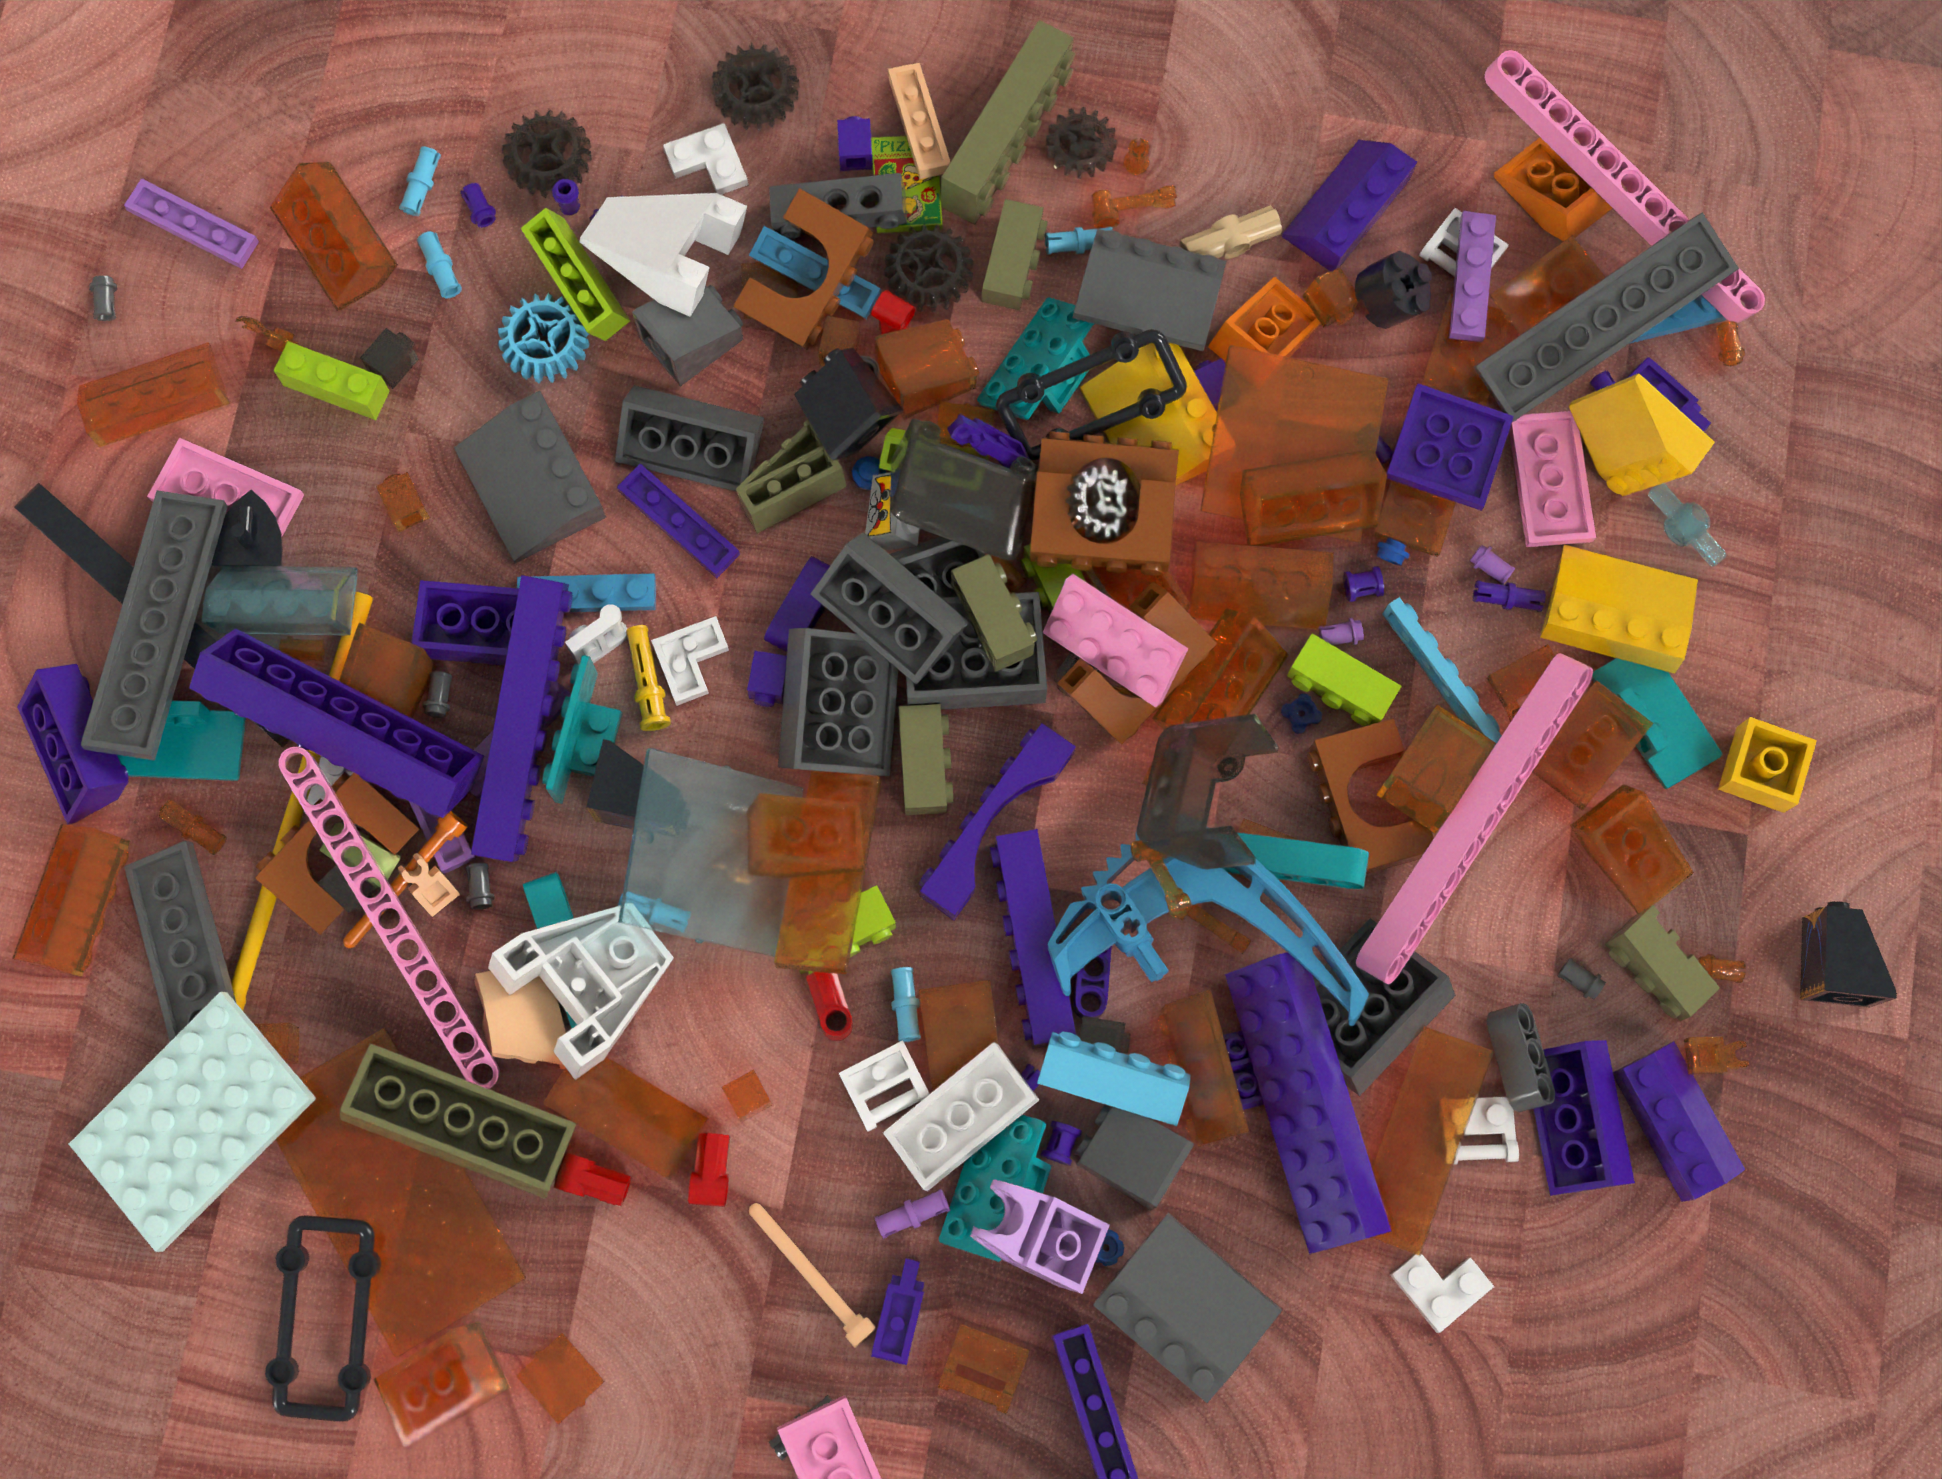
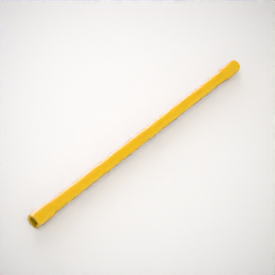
M353 592L344 620V629L329 673L330 677L345 684L361 630L366 624L373 597L360 592ZM307 750L319 765L321 756L311 750ZM304 756L302 758L298 773L304 771L307 766V761ZM310 788V789L308 790V792H307V797H306L307 799H308V796H309V793H310L311 788ZM293 791L291 792L272 852L275 855L285 846L281 839L295 824L300 827L304 814V809ZM263 885L231 981L236 1003L242 1011L246 1004V994L277 899Z

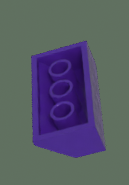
M1358 140L1282 233L1281 237L1335 274L1409 182L1417 161L1392 143Z
M420 580L411 648L419 658L505 665L519 588ZM559 647L557 648L555 661H558Z
M77 664L37 669L17 706L67 825L74 824L118 800L129 782L128 771L120 763L116 754L89 751L81 746L93 699L90 694L89 682L85 676H82Z
M1607 1040L1582 1041L1543 1049L1554 1086L1555 1099L1550 1105L1534 1108V1114L1550 1196L1634 1184L1635 1181Z
M1675 1041L1613 1072L1616 1083L1681 1202L1695 1200L1726 1184L1745 1170Z

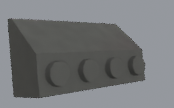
M634 385L622 403L615 462L635 467L641 463L647 470L736 491V488L753 471L760 447L764 417Z
M864 532L844 546L811 592L815 599L915 684L919 683L944 655L969 623V621Z

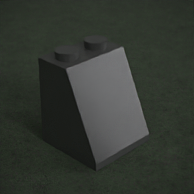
M705 285L703 297L691 316L664 306L656 300L650 301L632 311L640 340L680 387L743 340L742 320L733 309L726 310L721 304L723 301L722 297L712 285L708 287Z
M1105 1104L1094 1121L1099 1126L1093 1138L1086 1135L1075 1153L1081 1157L1076 1165L1151 1211L1159 1205L1194 1143L1148 1117L1116 1107L1110 1108Z

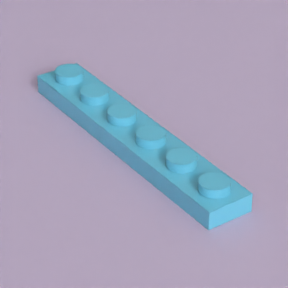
M1400 597L1388 604L1382 615L1488 757L1502 736L1499 733L1500 728L1497 721L1492 715L1485 714L1479 706L1477 694L1471 687H1465L1458 677L1459 672L1455 664L1450 659L1443 657L1437 649L1438 643L1435 637L1429 631L1423 630L1417 621L1418 616L1413 607L1408 603L1404 604Z

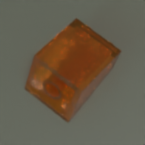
M948 319L875 337V360L879 365V371L897 402L904 409L901 413L903 420L976 389L977 376L980 375L978 366L972 356L967 357L963 349L965 347L964 338L958 328H952Z
M359 622L339 682L413 718L430 682V673L434 672L437 667L423 648Z
M1436 705L1406 746L1405 751L1399 757L1376 795L1436 834L1458 804L1496 743L1441 706Z

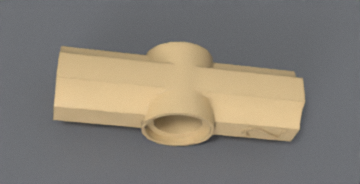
M1271 205L1239 218L1237 215H1229L1216 221L1210 229L1181 239L1180 247L1185 251L1201 255H1212L1216 258L1224 256L1225 259H1232L1245 253L1251 245L1280 235L1282 232L1280 217L1276 209Z

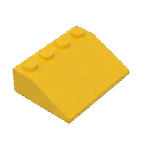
M1151 343L1139 348L1138 355L1134 360L1127 363L1118 361L1080 386V391L1097 420L1137 403L1138 396L1146 389L1155 388L1162 392L1172 388L1173 384L1154 344ZM1169 343L1186 379L1187 389L1183 397L1167 404L1165 411L1158 418L1150 419L1141 415L1103 432L1109 443H1117L1118 437L1138 439L1139 446H1151L1152 440L1172 442V448L1179 450L1176 474L1177 486L1229 461L1235 444L1180 346ZM1119 461L1139 496V482L1130 467Z
M1639 373L1578 398L1569 405L1599 476L1607 482L1606 484L1610 490L1622 496L1692 474L1715 443Z
M1564 545L1540 638L1675 674L1685 659L1698 579Z

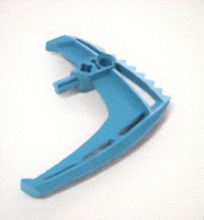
M1172 811L1167 812L1166 823L1151 822V835L1136 832L1135 846L1121 844L1122 858H1106L1108 871L1093 872L1096 885L1081 887L1085 900L1073 902L1068 906L1048 943V950L1062 992L1066 996L1071 994L1070 978L1092 959L1114 944L1127 957L1134 956L1152 983L1155 980L1159 981L1162 979L1163 975L1167 974L1169 970L1151 945L1154 939L1147 930V924L1175 909L1212 901L1254 925L1294 957L1348 1010V1023L1350 1026L1354 1025L1360 1017L1369 995L1328 935L1306 908L1270 871L1230 839L1200 822ZM1176 831L1190 843V845L1155 864L1123 887L1111 883L1136 858L1169 834ZM1213 850L1249 879L1251 886L1249 888L1243 886L1206 856L1205 853ZM1262 893L1266 894L1303 932L1301 938L1297 937L1260 901ZM1107 900H1115L1120 906L1112 910L1105 908L1102 904ZM1085 910H1094L1061 944H1058L1068 928ZM1130 929L1131 933L1136 930L1137 936L1131 937L1130 933L1125 936L1124 931ZM1314 946L1334 970L1348 992L1339 985L1315 956L1312 950Z

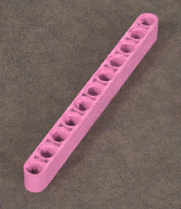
M1512 50L1505 51L1485 71L1487 85L1651 246L1670 234L1669 230L1673 232L1689 221L1648 178L1521 54ZM1502 67L1508 71L1509 75L1503 72ZM1526 91L1532 95L1533 99L1526 94ZM1550 114L1555 117V119H1556L1557 122H1555L1554 120H1552V118L1550 117ZM1573 137H1575L1580 142V145H1578L1574 141ZM1597 160L1602 163L1604 169L1599 166ZM1621 184H1623V185L1627 188V191H1628V192H1626V191L1622 188V185H1621ZM1645 207L1649 209L1651 215L1647 213ZM1740 269L1721 281L1722 285L1718 283L1701 294L1717 311L1733 323L1742 322L1756 314L1763 308L1765 302L1764 294L1760 288ZM1740 300L1743 301V303L1745 304V307L1742 306Z
M1561 653L1552 659L1361 948L1356 959V966L1386 984H1391L1397 978L1587 689L1593 675V669L1590 666Z
M301 747L286 749L279 758V768L464 1078L466 1081L481 1087L491 1088L499 1078L500 1069L497 1062L491 1056L481 1035L315 758ZM295 755H303L307 761L305 770L298 774L291 773L288 768L289 760ZM316 785L322 786L325 790L324 800L320 804L311 805L306 798L308 790ZM333 816L341 817L344 822L343 831L336 836L328 835L325 830L327 820ZM351 847H358L363 854L361 863L355 867H348L343 859L345 851ZM369 878H377L381 883V891L374 898H367L362 892V885ZM389 908L395 909L400 916L399 924L393 929L384 928L380 921L381 914ZM407 939L415 941L419 948L417 956L412 960H405L399 954L400 944ZM430 970L437 977V984L431 991H424L418 986L417 978L422 971ZM442 1001H448L455 1006L456 1015L449 1022H443L436 1016V1007ZM467 1032L471 1034L474 1039V1047L471 1051L464 1053L455 1048L454 1039L458 1033ZM485 1063L492 1068L493 1077L489 1082L479 1083L474 1079L472 1073L474 1066L477 1064Z

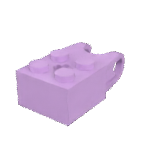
M993 1179L990 1188L1004 1203V1218L1001 1224L993 1230L974 1227L970 1236L1002 1260L1060 1288L1083 1294L1109 1224L1055 1197Z

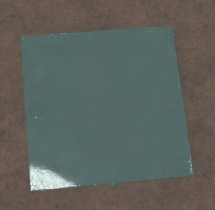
M653 748L647 749L618 923L695 939L696 943H703L704 941L778 957L803 788L733 770L728 765L722 767Z

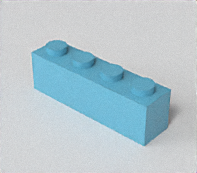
M1052 1032L1038 1084L1174 1126L1178 1125L1190 1087L1191 1074L1185 1073L1183 1068L1173 1064H1165L1164 1066L1150 1062V1059L1137 1053H1131L1130 1055L1115 1051L1114 1047L1105 1043H1095L1093 1045L1080 1041V1037L1069 1032H1061L1060 1034Z

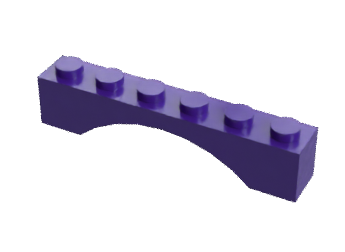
M1043 723L1040 724L1036 731L1031 728L1019 744L1023 749L1015 759L1012 756L1008 758L999 772L1003 775L996 786L991 783L979 799L983 805L976 814L972 811L968 813L959 827L963 831L956 842L952 839L947 842L939 854V857L943 859L935 870L930 867L919 882V885L922 887L920 897L953 921H955L975 892L974 867L976 854L982 837L992 820L1019 795L1035 787L1054 782L1074 755L1076 746Z

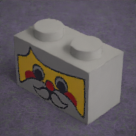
M904 470L873 475L865 534L885 550L917 546L926 481Z

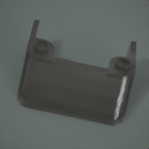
M1256 714L1173 725L1160 734L1136 829L1137 836L1146 847L1200 869L1255 864L1256 857L1232 826L1206 828L1216 783L1236 778L1243 770L1245 759L1248 756L1278 753L1279 746Z

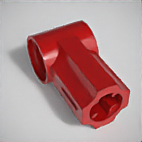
M885 290L877 299L871 316L879 320L881 340L892 345L898 342L903 343L909 335V323L915 314L916 307L888 290Z
M831 967L814 971L806 976V980L818 1014L821 1029L830 1040H844L852 1032L853 1021L836 969ZM839 1014L846 1018V1025L840 1031H833L827 1027V1020L832 1015Z
M699 1133L695 1171H692L689 1183V1204L716 1207L726 1206L729 1175L726 1172L730 1135Z
M565 1152L553 1188L581 1197L587 1195L622 1207L630 1187L631 1176L597 1166L594 1161Z

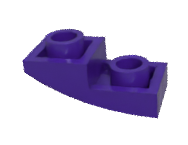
M1242 1030L1214 1037L1220 1066L1234 1112L1264 1105Z

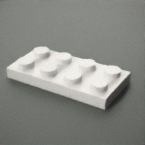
M993 1042L886 1129L883 1134L923 1190L928 1191L1037 1103L1039 1098L1000 1046Z

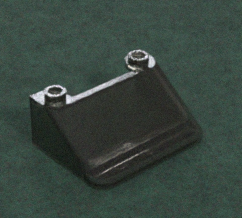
M912 418L891 460V513L898 520L1005 560L1016 559L1021 549L1033 500L1038 465L1028 458L1017 457L1012 462L1010 468L1003 467L940 443L939 434L941 429L938 425L930 421H920Z

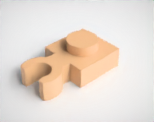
M415 853L413 857L418 863L417 869L409 872L400 865L398 870L405 881L413 883L408 887V890L433 917L459 896L460 893L436 865L429 870L428 864L423 857Z

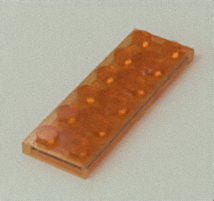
M811 770L774 959L776 968L847 975L881 787L880 776Z
M1424 1026L1372 1167L1391 1231L1370 1238L1419 1257L1421 1256L1492 1060L1493 1050Z

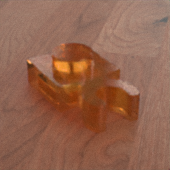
M1689 1037L1684 1039L1688 1075L1723 1074L1728 1072L1727 1067L1737 1070L1749 1066V1061H1740L1735 1056V1050L1747 1047L1744 1041H1735L1724 1046L1723 1037Z

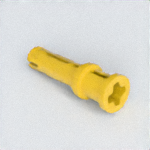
M645 625L633 626L626 630V635L628 636L638 687L634 699L640 706L642 721L639 723L640 729L642 731L661 730L670 726L671 720L665 713L663 698L666 696L665 691L661 686H658L648 636V627Z

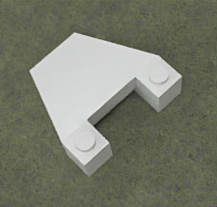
M718 193L607 197L581 235L580 243L658 303L691 316L703 297L710 267L685 257L693 242L697 241L728 255L741 234L747 206Z
M627 903L522 933L492 953L488 968L509 995L540 976L577 1024L573 1029L558 1038L553 1051L576 1080L605 1059L674 957L632 904Z

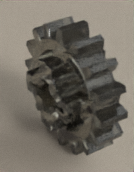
M1085 107L1081 108L1080 114H1075L1073 109L1070 108L1068 109L1067 118L1059 114L1057 115L1056 124L1049 125V135L1046 136V146L1049 147L1047 157L1055 158V169L1060 168L1062 165L1065 167V176H1068L1071 171H1075L1077 179H1081L1083 172H1087L1092 178L1095 175V168L1104 172L1107 162H1112L1114 159L1113 151L1116 150L1117 140L1113 138L1115 137L1116 130L1115 128H1107L1109 123L1107 117L1101 120L1097 119V110L1092 112L1091 115H1087Z
M1105 465L1097 469L1091 466L1073 477L1074 483L1067 487V490L1073 495L1065 499L1067 504L1073 506V510L1068 513L1069 517L1076 516L1078 519L1075 524L1076 529L1082 526L1085 527V537L1089 538L1095 535L1097 542L1105 539L1111 541L1121 536V534L1130 530L1128 524L1136 519L1130 513V511L1137 508V504L1130 502L1129 497L1134 495V491H1126L1127 479L1119 481L1117 479L1118 471L1113 470L1107 473Z

